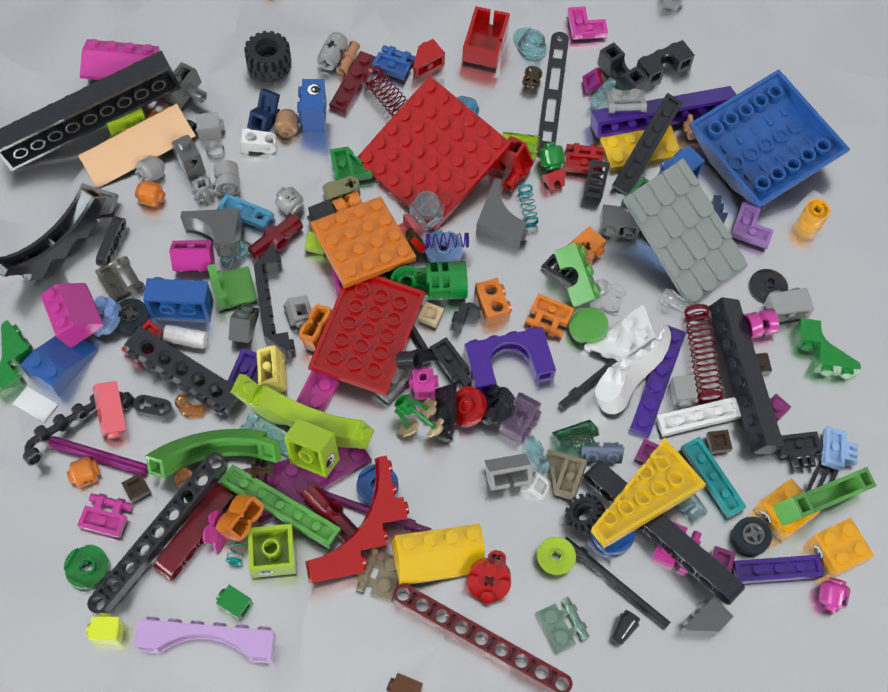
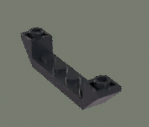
M272 245L254 265L263 334L267 346L275 345L287 359H293L291 351H295L294 339H289L288 332L276 334L275 323L271 324L270 318H274L272 306H268L271 294L270 289L265 287V283H269L267 273L279 272L278 264H282L280 252H276L275 245Z

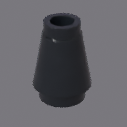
M625 610L623 614L620 613L611 638L623 645L640 626L638 624L640 618L628 610Z

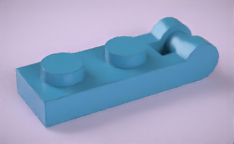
M227 193L217 209L239 208L243 222L256 227L262 232L268 228L269 221H272L275 216L270 210Z

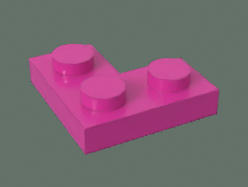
M585 6L568 7L567 13L572 40L607 38L606 19L588 20Z

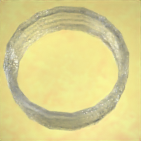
M213 141L207 144L206 153L211 159H220L224 156L225 149L221 142ZM214 145L223 148L222 152L218 155H211L208 153V150Z

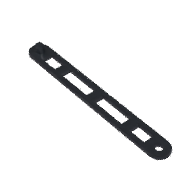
M555 32L551 37L536 149L539 157V150L544 148L545 143L555 142L556 144L569 37L564 32ZM554 48L563 49L562 59L553 58ZM552 66L561 67L558 90L549 89ZM548 98L557 99L554 122L545 121ZM544 130L553 131L551 142L542 141Z

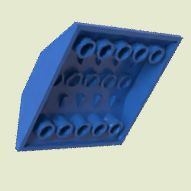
M779 69L689 124L711 165L734 191L758 208L850 151L845 142Z

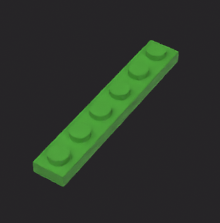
M233 464L220 480L221 485L238 495L242 493L256 497L264 504L263 510L287 524H292L293 528L330 549L341 532L340 527L259 479L252 478V475Z

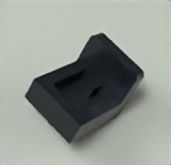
M461 302L458 312H454L451 321L454 323V331L462 332L467 316L479 319L481 308L471 302Z

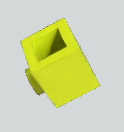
M101 613L99 617L92 616L91 623L87 625L86 636L89 637L88 639L93 644L121 645L124 622L119 617H113L112 614Z

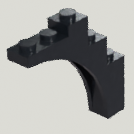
M80 188L65 213L43 236L15 253L0 257V275L4 277L20 275L29 281L43 279L52 260L66 258L74 239L88 238L106 198L93 188Z

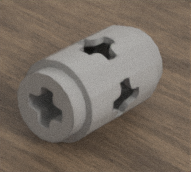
M333 32L328 36L317 56V63L321 68L331 71L337 67L342 53L345 52L348 46V39L344 34Z

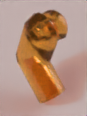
M184 394L176 397L175 406L183 415H203V404L192 405Z

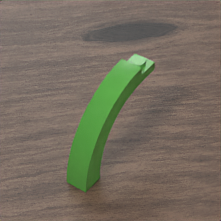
M220 429L196 433L171 441L145 455L149 474L165 479L183 467L204 460L213 452H219L223 456L255 457L275 463L282 459L279 440L268 438L267 432L252 429Z

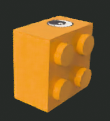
M792 478L760 500L753 509L768 524L770 530L781 543L821 512L818 511L782 526L773 505L803 493L802 489Z
M851 517L814 534L807 541L814 555L820 554L822 567L828 578H836L865 564L875 556Z

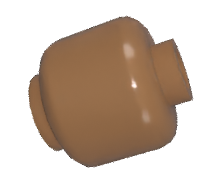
M283 109L276 114L274 129L280 136L288 138L298 132L299 117L293 110Z

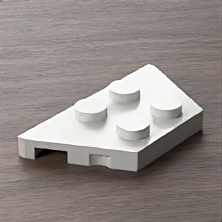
M641 305L608 328V332L602 340L589 344V342L585 344V351L590 353L592 350L601 353L602 357L620 361L637 353L640 349L650 346L652 341L656 340V336L645 306Z

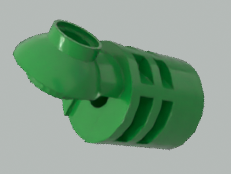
M466 261L425 263V267L421 268L405 265L397 268L391 275L390 280L419 290H426L427 300L468 298ZM403 277H410L407 280L402 279Z

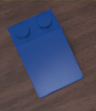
M54 336L34 349L20 366L27 376L59 396L99 349L86 340H82L70 348Z

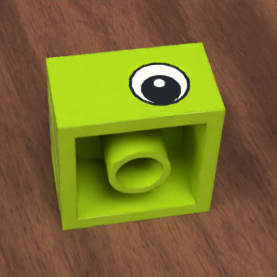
M297 419L284 436L291 464L327 478L340 460L335 433L327 428H321L309 421Z
M292 524L250 528L248 533L249 572L252 578L296 574L295 541Z

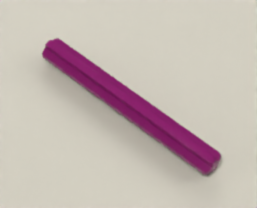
M52 436L48 442L50 448L82 458L88 456L91 460L95 459L96 462L135 474L141 472L143 476H146L148 473L146 463L56 436Z

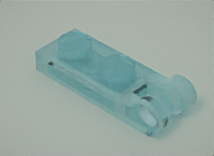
M250 413L246 418L247 422L245 425H241L239 429H252L254 425H257L256 430L267 432L268 438L279 440L281 455L288 459L289 455L284 439L287 432Z

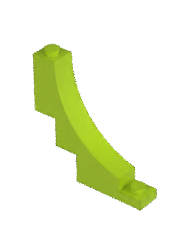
M239 374L230 391L272 425H289L292 427L297 419H301L321 428L331 430L335 433L337 447L367 449L375 431L362 419L340 417L305 406L266 385H258L245 374Z

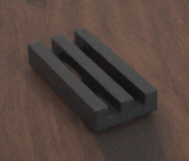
M819 461L804 492L811 490L820 469L824 472L817 487L823 485L828 473L831 476L827 483L834 481L839 470H833L830 467L821 465V461Z

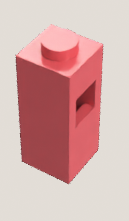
M117 381L95 384L92 389L101 437L108 436V439L121 437V433L126 430Z

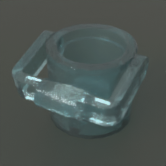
M422 191L417 195L415 201L409 205V211L413 219L426 230L431 229L444 218L442 216L444 204L432 191Z

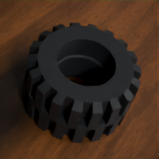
M274 31L255 33V36L249 38L250 41H246V46L244 47L249 72H252L254 77L258 76V79L262 80L264 78L266 81H270V79L276 80L279 76L283 77L284 73H288L289 68H291L292 60L289 42L284 36L281 37L280 33L275 34ZM269 54L273 55V56H270V57H263L264 55H269Z

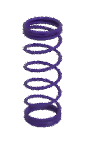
M426 233V248L428 249L429 244L430 248H433L435 235L437 239L438 248L441 247L443 235L447 248L449 247L451 235L455 248L457 247L459 235L462 247L464 248V246L466 245V248H469V233H464V243L462 241L461 234L458 233L456 238V244L454 241L453 234L450 233L448 245L445 234L442 233L440 246L436 233L433 236L432 246L430 241V234Z

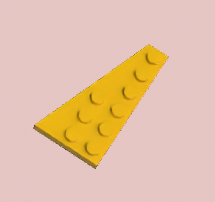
M664 438L645 464L640 467L628 482L624 490L615 498L611 506L606 509L594 524L591 532L600 544L606 548L701 491L706 483L670 442Z

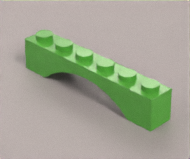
M865 467L820 487L773 505V508L782 526H785L872 489L877 485L868 467Z

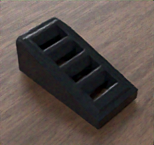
M591 160L583 194L584 197L602 200L610 163ZM594 165L604 167L605 171L593 169ZM592 173L601 174L603 178L592 176ZM591 180L599 181V182H602V184H601V185H597V184L590 183V181H591ZM589 187L600 189V192L591 191Z
M552 254L541 266L542 270L566 288L575 285L578 281V272L574 268L561 270L560 272H558L560 270L559 264L553 269L551 268L555 262L558 263L555 254Z

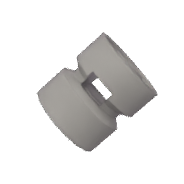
M231 160L217 162L214 165L216 193L225 196L226 193L232 196L240 191L238 164Z

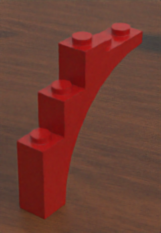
M387 455L374 459L376 472L374 495L361 525L338 548L321 557L305 561L309 583L365 573L364 568L367 566L364 554L361 555V550L386 545L388 533L382 524L408 519L409 506L407 501L404 502V497L395 498L394 495L397 494L395 482H392L390 473L393 472V467Z

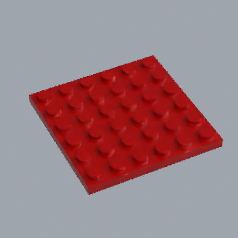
M429 75L357 157L363 162L361 166L367 171L370 170L372 176L436 231L509 150L512 143Z

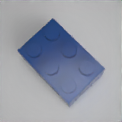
M161 277L147 278L143 301L150 318L211 322L214 300L208 281L200 279L190 281L181 278L172 280Z

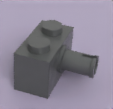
M181 62L174 70L181 89L164 97L167 103L171 105L177 103L180 109L190 97L200 103H203L207 98V93L198 89L202 81L197 70Z

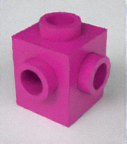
M421 367L419 370H412L413 377H409L410 390L414 389L415 400H423L428 397L436 398L435 387H439L438 375H434L433 368Z

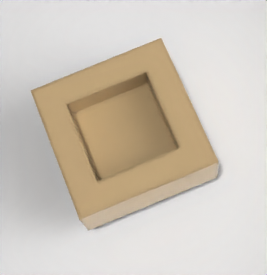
M426 301L418 316V321L437 328L444 313V308Z

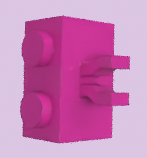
M212 240L172 241L169 249L172 271L206 272L208 271L207 266L214 264L215 257Z

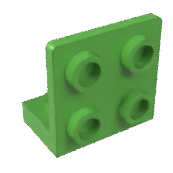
M215 264L207 266L219 311L258 301L248 266L226 272L217 271Z

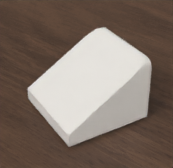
M532 472L533 484L522 485L520 490L538 500L544 501L552 482L540 473Z

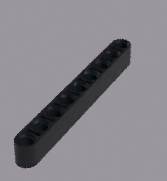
M210 453L92 593L87 602L88 609L91 612L99 615L112 611L228 470V461L221 453ZM215 460H222L220 467L212 468ZM203 476H207L208 480L206 484L202 486L198 485L199 479ZM189 493H193L192 501L184 503V497ZM178 510L179 516L175 520H170L171 512ZM164 528L163 536L156 538V530ZM149 545L148 554L142 556V547ZM134 563L135 568L133 572L127 574V565ZM118 580L120 586L118 590L113 592L111 585L114 581ZM103 598L105 604L102 609L98 610L96 603L99 599Z
M600 460L583 475L585 481L611 504L628 484ZM663 513L639 527L658 546L663 548L668 554H672L671 557L723 603L731 605L745 590V586L736 576Z

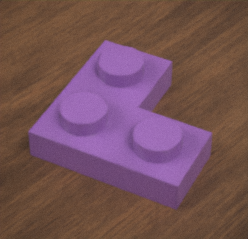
M742 202L731 232L732 237L767 249L774 230L756 224L761 209Z

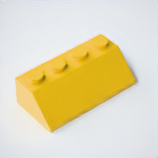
M480 523L395 535L391 543L399 584L409 585L468 576L472 564L479 559L485 558V543Z

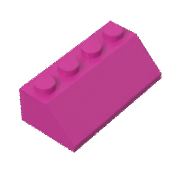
M87 39L82 48L80 78L92 80L105 78L118 70H122L137 61L159 52V46Z

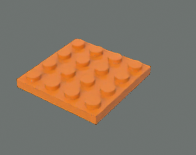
M381 196L310 222L312 231L344 288L416 261L415 253Z

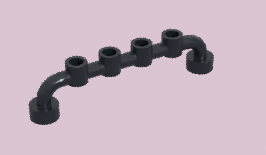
M119 391L122 410H128L133 407L135 398L132 394ZM94 394L90 396L89 404L85 406L81 403L75 404L71 408L72 414L67 417L63 414L56 415L53 418L54 424L46 428L44 425H39L34 429L35 436L31 437L24 446L23 460L27 465L35 466L43 459V454L38 448L34 447L36 444L49 441L53 434L58 431H66L70 424L77 420L86 419L89 413L96 409Z

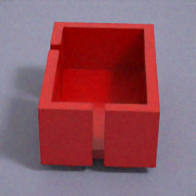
M475 6L463 45L462 61L497 68L509 28L510 13L494 10L492 25L490 24L491 9Z

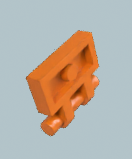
M538 293L530 309V313L536 315L534 319L527 316L525 324L536 328L543 327L544 332H547L549 336L562 338L564 331L558 329V326L561 325L567 328L575 308ZM542 318L553 322L552 325L541 322Z

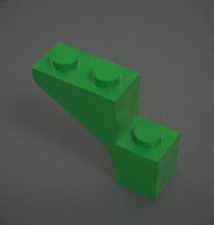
M807 318L800 319L795 330V348H800L804 351H815L814 372L821 373L824 376H841L844 379L855 378L861 370V364L826 340L822 333L821 321Z
M8 320L1 324V399L24 386L20 381V378L23 376L17 368L32 353L30 350L33 349L27 338L22 340L20 337L23 333L16 324L12 326Z

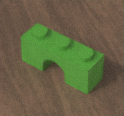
M575 242L555 250L554 253L560 270L574 268L578 272L577 283L567 288L573 307H580L601 299L599 295L601 293L600 287L593 278V267L591 264H588L586 259L588 253L585 246Z

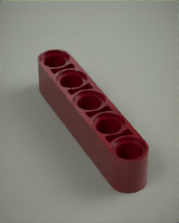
M217 483L158 556L153 568L171 581L174 580L204 543L202 536L205 527L210 524L209 514L214 510H221L223 514L228 512L229 506L237 494L221 485V483Z

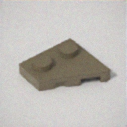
M548 449L547 454L554 495L573 500L572 498L577 495L587 460Z

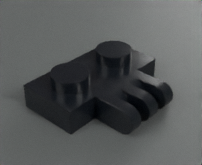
M817 431L781 435L785 447L778 450L780 458L790 457L794 470L799 469L800 465L802 469L807 468L808 464L810 468L816 466L813 454H819L823 451Z

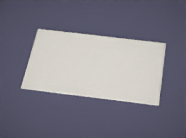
M28 386L13 402V405L43 423L58 405Z

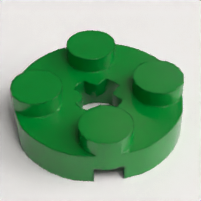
M90 544L72 550L64 562V570L68 582L81 590L97 589L109 574L111 566L106 553L100 547ZM92 562V569L84 572L82 565Z

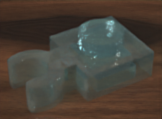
M610 77L599 88V91L591 97L593 101L590 105L596 109L601 102L603 103L607 99V91L615 90L616 80Z
M531 435L525 439L524 447L533 462L537 464L541 474L549 471L551 465L543 455L544 448L539 440L536 441L535 437Z

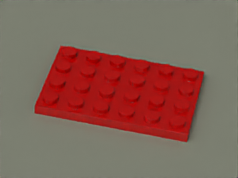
M375 276L347 288H344L342 285L310 360L308 370L387 396L397 370V353L405 349L426 292L381 276Z

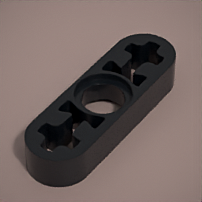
M113 217L96 255L97 266L105 268L110 266L126 229L125 218Z

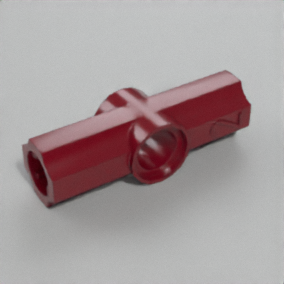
M291 214L277 226H269L264 231L263 236L248 247L249 253L258 261L272 245H275L276 250H281L288 243L289 238L303 228L302 222L296 215Z
M315 482L302 492L301 497L313 508L316 514L341 528L338 536L343 542L349 539L356 531L357 527L343 513L344 508L342 504L334 498H329Z

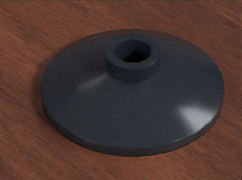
M761 269L751 276L749 289L758 301L764 303L769 293L777 290L781 292L788 291V283L779 272L772 269Z

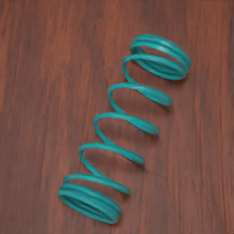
M530 184L520 185L518 187V194L524 198L532 197L534 195L532 193L533 186ZM525 187H530V188H531L530 190H527V191H521V190H522L523 188H525ZM532 193L531 196H528V197L523 196V195H525V194ZM535 200L531 203H524L525 201H523L522 204H532ZM521 204V208L523 209V211H531L536 209L535 205H530L523 208ZM531 206H534V207H535L534 209H530V210L526 209V208L531 207ZM529 212V213H527L526 215L531 214V213H536V215H537L538 213H537V212ZM524 215L523 217L524 221H528L531 219L537 220L532 223L527 222L528 224H526V226L531 227L539 223L538 217H536V215Z
M231 540L235 544L229 545V549L232 552L227 554V558L225 561L228 564L240 566L243 562L242 559L236 557H228V555L245 554L236 552L232 550L230 547L233 545H240L246 547V545L239 544Z

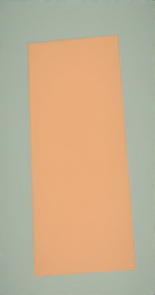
M176 103L78 156L95 187L100 188L135 169L137 162L150 155L158 157L171 150L172 141L185 135L193 138L195 134Z

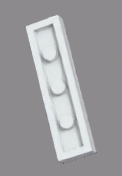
M735 397L660 414L657 415L656 420L662 437L739 419L741 414Z

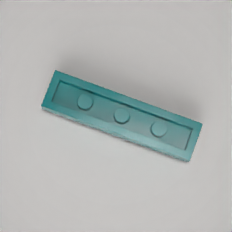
M700 437L681 446L680 449L699 477L706 483V488L727 519L747 507Z

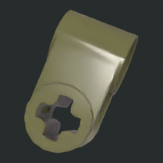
M354 176L327 182L322 187L326 200L330 199V201L340 197L345 199L346 195L355 191L359 196L361 195L359 180Z

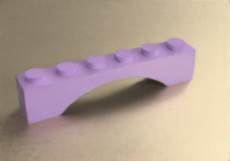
M147 616L146 620H138L134 647L138 651L161 653L183 641L212 639L233 646L250 661L273 663L276 634L274 631H271L270 627L259 626L258 629H249L248 625L236 624L235 627H226L227 624L214 622L213 625H204V622L192 620L191 623H182V620L169 618L168 621H159V618Z

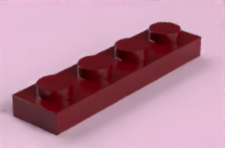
M362 51L359 52L330 101V109L347 114L364 84L362 82L363 74L372 67L376 56Z

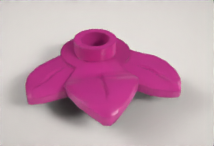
M214 510L209 514L210 524L205 527L202 536L204 543H214L216 552L220 551L226 542V538L216 530L217 522L223 515L221 510Z

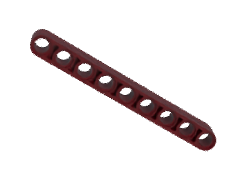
M399 584L394 588L393 601L395 605L546 692H570L572 689V679L563 671L407 584ZM401 592H406L409 598L402 601L397 598V595ZM419 603H426L429 608L426 611H419L416 606ZM438 614H445L448 620L441 623L436 620V616ZM462 624L467 627L468 631L460 634L456 631L455 627ZM482 635L487 639V643L479 645L476 643L475 638ZM504 647L507 654L505 656H498L495 648ZM523 658L527 662V666L523 668L518 667L515 659ZM537 669H543L546 672L547 677L545 679H539L536 676L535 671ZM558 680L564 681L567 689L564 691L559 690L555 682Z

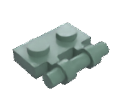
M569 597L561 600L565 608L560 611L556 603L535 613L555 655L576 645L573 638L574 635L579 634L582 641L590 637L586 631L587 626L585 622L581 621L577 613L578 609L575 604H572ZM567 616L570 617L574 625L570 629L564 620Z

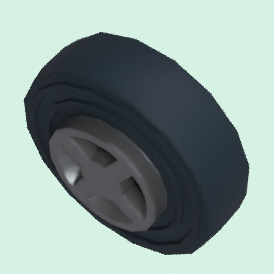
M745 517L734 526L732 539L739 551L749 556H757L764 553L770 546L772 533L768 524L762 519Z

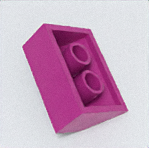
M86 283L56 284L40 295L56 337L70 348L105 326Z

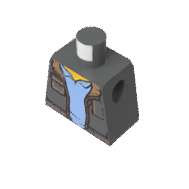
M189 135L182 136L171 142L174 156L189 182L206 175L201 155ZM191 160L194 161L193 166H189Z

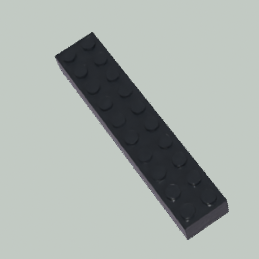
M162 50L0 128V159L13 171L107 125L109 122L120 119L181 89Z

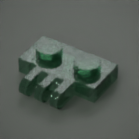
M589 419L554 431L552 435L560 448L572 446L574 450L579 449V444L582 447H586L587 442L590 445L595 444L593 437L599 436V430Z

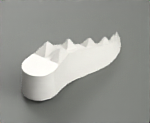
M663 325V330L660 332L659 337L653 340L650 346L640 349L637 353L616 362L604 373L595 389L596 398L603 412L617 414L624 410L638 384L663 360L671 341V332L667 325Z

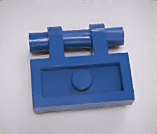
M383 45L372 66L378 65L387 75L405 81L416 56L411 55V52L408 51L402 52L397 50L394 46L388 47Z

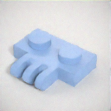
M827 426L823 429L821 465L839 471L845 468V464L857 465L858 445L846 441L847 432Z

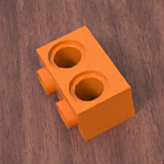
M494 278L475 283L474 293L486 326L509 321L512 306L510 301H506V290L504 285L500 284L499 279ZM498 308V309H500L501 311L497 312V311H494L493 309Z

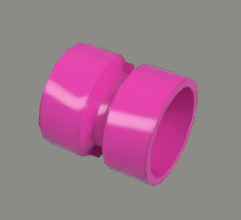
M772 308L761 310L759 313L744 314L751 339L761 337L762 335L778 333L779 320Z

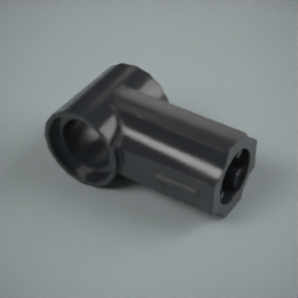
M429 348L400 351L396 356V365L399 369L419 370L421 367L430 365L434 360V353Z

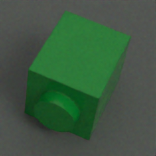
M230 584L226 589L223 588L216 598L218 608L239 622L243 620L253 605L250 597Z

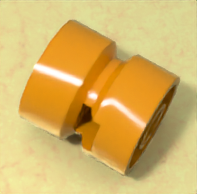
M817 198L808 201L798 219L799 227L807 233L819 232L830 214L828 203Z

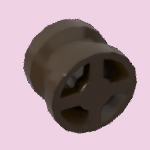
M528 66L525 69L522 84L527 88L536 89L540 86L542 70L536 66Z

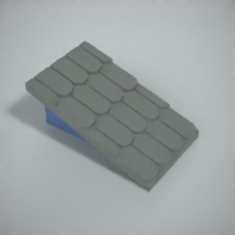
M683 158L624 198L623 202L629 210L628 213L634 218L687 306L697 304L747 267L748 264L745 257L733 241L732 235L714 210L713 204L701 188L700 182Z

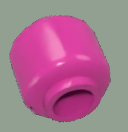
M829 577V580L822 582L819 601L825 604V609L838 612V608L843 609L847 607L851 589L846 585V581Z

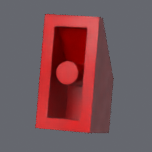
M434 39L423 42L418 46L413 66V78L415 80L445 64V52Z

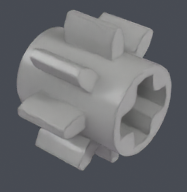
M200 176L196 181H192L193 187L191 192L193 195H196L197 200L207 201L211 196H214L213 190H215V185L211 183L209 177L204 178Z

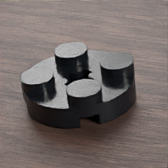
M492 385L484 393L487 402L485 414L481 419L484 424L492 425L490 422L495 421L501 423L512 414L515 408L513 403L516 399L508 388Z

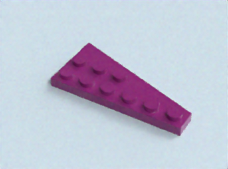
M340 447L338 448L340 460L327 478L291 464L290 459L278 461L277 463L273 462V477H269V473H265V477L261 478L260 474H256V478L301 504L305 502L301 497L302 492L315 482L322 490H325L372 463V459L365 449ZM251 467L242 469L251 475ZM263 510L257 520L262 527L277 517Z

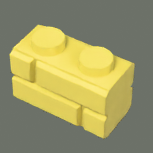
M275 345L257 350L258 385H266L278 393H282L287 390L284 364L285 355Z

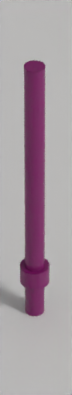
M322 490L329 498L338 500L344 507L367 514L370 506ZM411 518L389 522L401 526L405 531L411 533L413 531L423 532L432 530L430 527L416 523V520Z

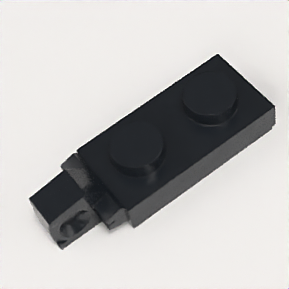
M447 337L429 347L430 351L434 353L436 360L454 383L459 382L462 387L472 386V380L469 378V366Z
M453 384L435 389V401L437 402L435 406L436 421L439 418L444 420L442 424L443 430L438 435V439L444 442L452 441V428H454V425H457V387Z

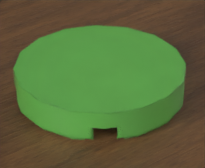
M586 308L576 312L569 321V332L572 338L579 343H596L606 336L609 328L608 318L605 313L594 308Z

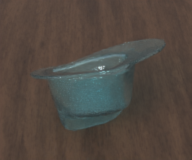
M530 27L516 30L513 39L524 57L534 61L545 57L548 47L545 37L540 31Z

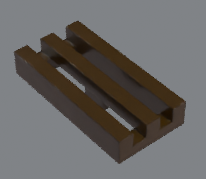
M251 457L252 478H256V474H260L261 478L265 477V473H269V477H273V462L268 461L269 467H265V460L260 459V468H256V458Z

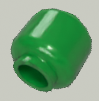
M555 142L545 143L544 148L539 150L541 165L546 167L547 170L561 168V164L565 162L563 147L556 145Z

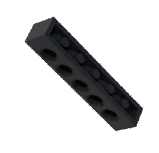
M138 326L124 344L128 357L134 361L140 360L152 372L156 370L167 382H175L183 392L194 394L196 400L202 404L208 403L213 406L212 409L220 415L224 413L229 417L240 402V399L230 392L234 386L233 384L141 326ZM146 349H153V352L150 354L144 353ZM164 359L171 360L166 365L161 364V361ZM180 370L188 371L187 374L182 376L177 374ZM199 380L205 382L202 386H196L194 384ZM215 391H220L222 395L219 397H213L212 393Z

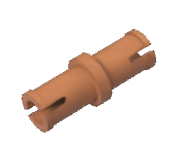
M354 40L349 42L346 51L341 55L342 60L336 69L340 75H346L351 64L356 59L355 56L360 48V44Z

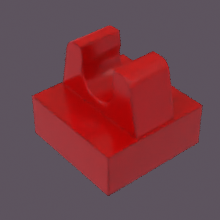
M564 168L541 175L543 183L546 182L550 190L555 189V181L559 183L560 187L565 186L564 176H566Z

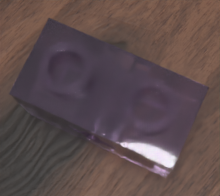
M519 392L515 398L516 401L514 400L513 403L515 406L514 411L506 420L501 422L498 433L521 444L524 438H529L533 430L531 425L533 422H538L542 411H540V402Z

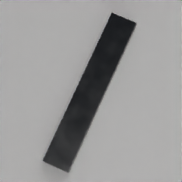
M667 92L614 180L613 188L626 196L632 190L683 104L682 101Z

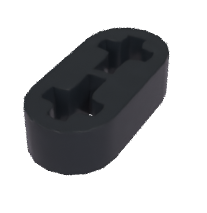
M139 395L133 402L136 412L146 417L167 420L174 412L171 402L163 398ZM145 401L148 406H144L143 409H141L139 404H144ZM166 406L168 410H164L161 413L158 408L163 409Z

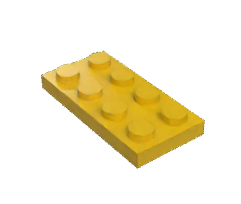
M671 125L646 165L662 163L664 160L674 157L675 153L680 150ZM644 130L600 138V145L604 147L603 154L606 162L610 163V172L622 169Z

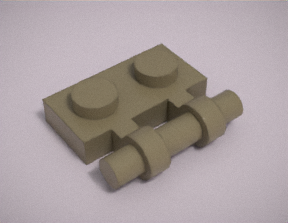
M370 548L368 555L365 556L367 565L364 568L365 573L358 575L356 590L364 592L366 585L371 586V596L392 602L394 588L398 585L394 556L384 553L383 559L379 560L376 558L378 550ZM373 567L379 569L376 579L370 577Z

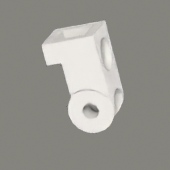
M242 129L241 153L249 154V151L272 154L276 151L277 137L271 132Z

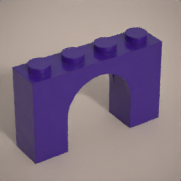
M530 327L521 332L511 331L506 335H493L483 340L474 339L464 344V355L469 366L473 387L481 390L483 393H486L492 385H497L491 361L495 355L503 351L510 350L522 354L529 363L534 382L552 379L555 376L556 368L543 327Z

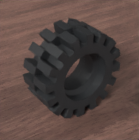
M586 493L585 496L579 494V499L575 496L572 498L574 500L573 503L569 501L568 505L570 508L566 507L565 511L567 514H565V518L576 533L578 532L579 535L584 533L586 536H590L592 527L606 511V508L595 495L592 494L591 496L590 493ZM593 509V513L588 519L579 520V516L584 510Z

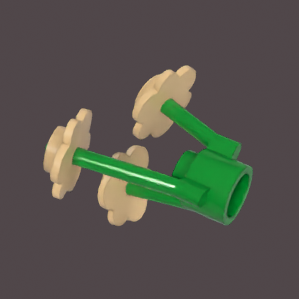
M403 394L398 397L394 404L396 408L394 412L403 422L400 425L401 428L397 430L398 435L406 437L417 431L420 423L413 418L407 421L404 415L410 416L413 413L431 427L426 437L439 435L443 430L442 424L444 420L439 418L435 424L429 420L430 416L436 413L435 406L437 402L428 397L424 403H421L409 394ZM415 405L420 407V412L416 409Z

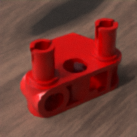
M510 136L507 140L512 143V146L493 166V168L508 174L502 185L507 191H513L517 182L526 177L534 164L527 143Z

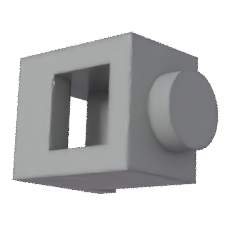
M307 295L288 298L283 306L284 310L286 309L290 325H296L297 328H301L308 321L309 313L312 310Z

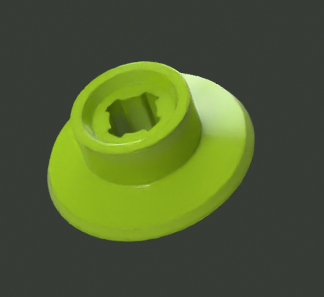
M550 537L545 539L538 547L537 559L540 566L546 572L553 575H562L573 568L576 562V552L568 540L562 537ZM554 553L560 556L559 561L552 558Z

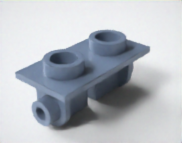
M585 441L580 444L581 458L586 459L587 462H597L600 460L603 463H622L625 447H623V444H619V442H603V446H600L599 442Z

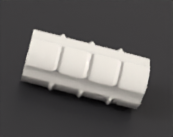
M168 324L165 326L163 341L200 349H205L208 332Z

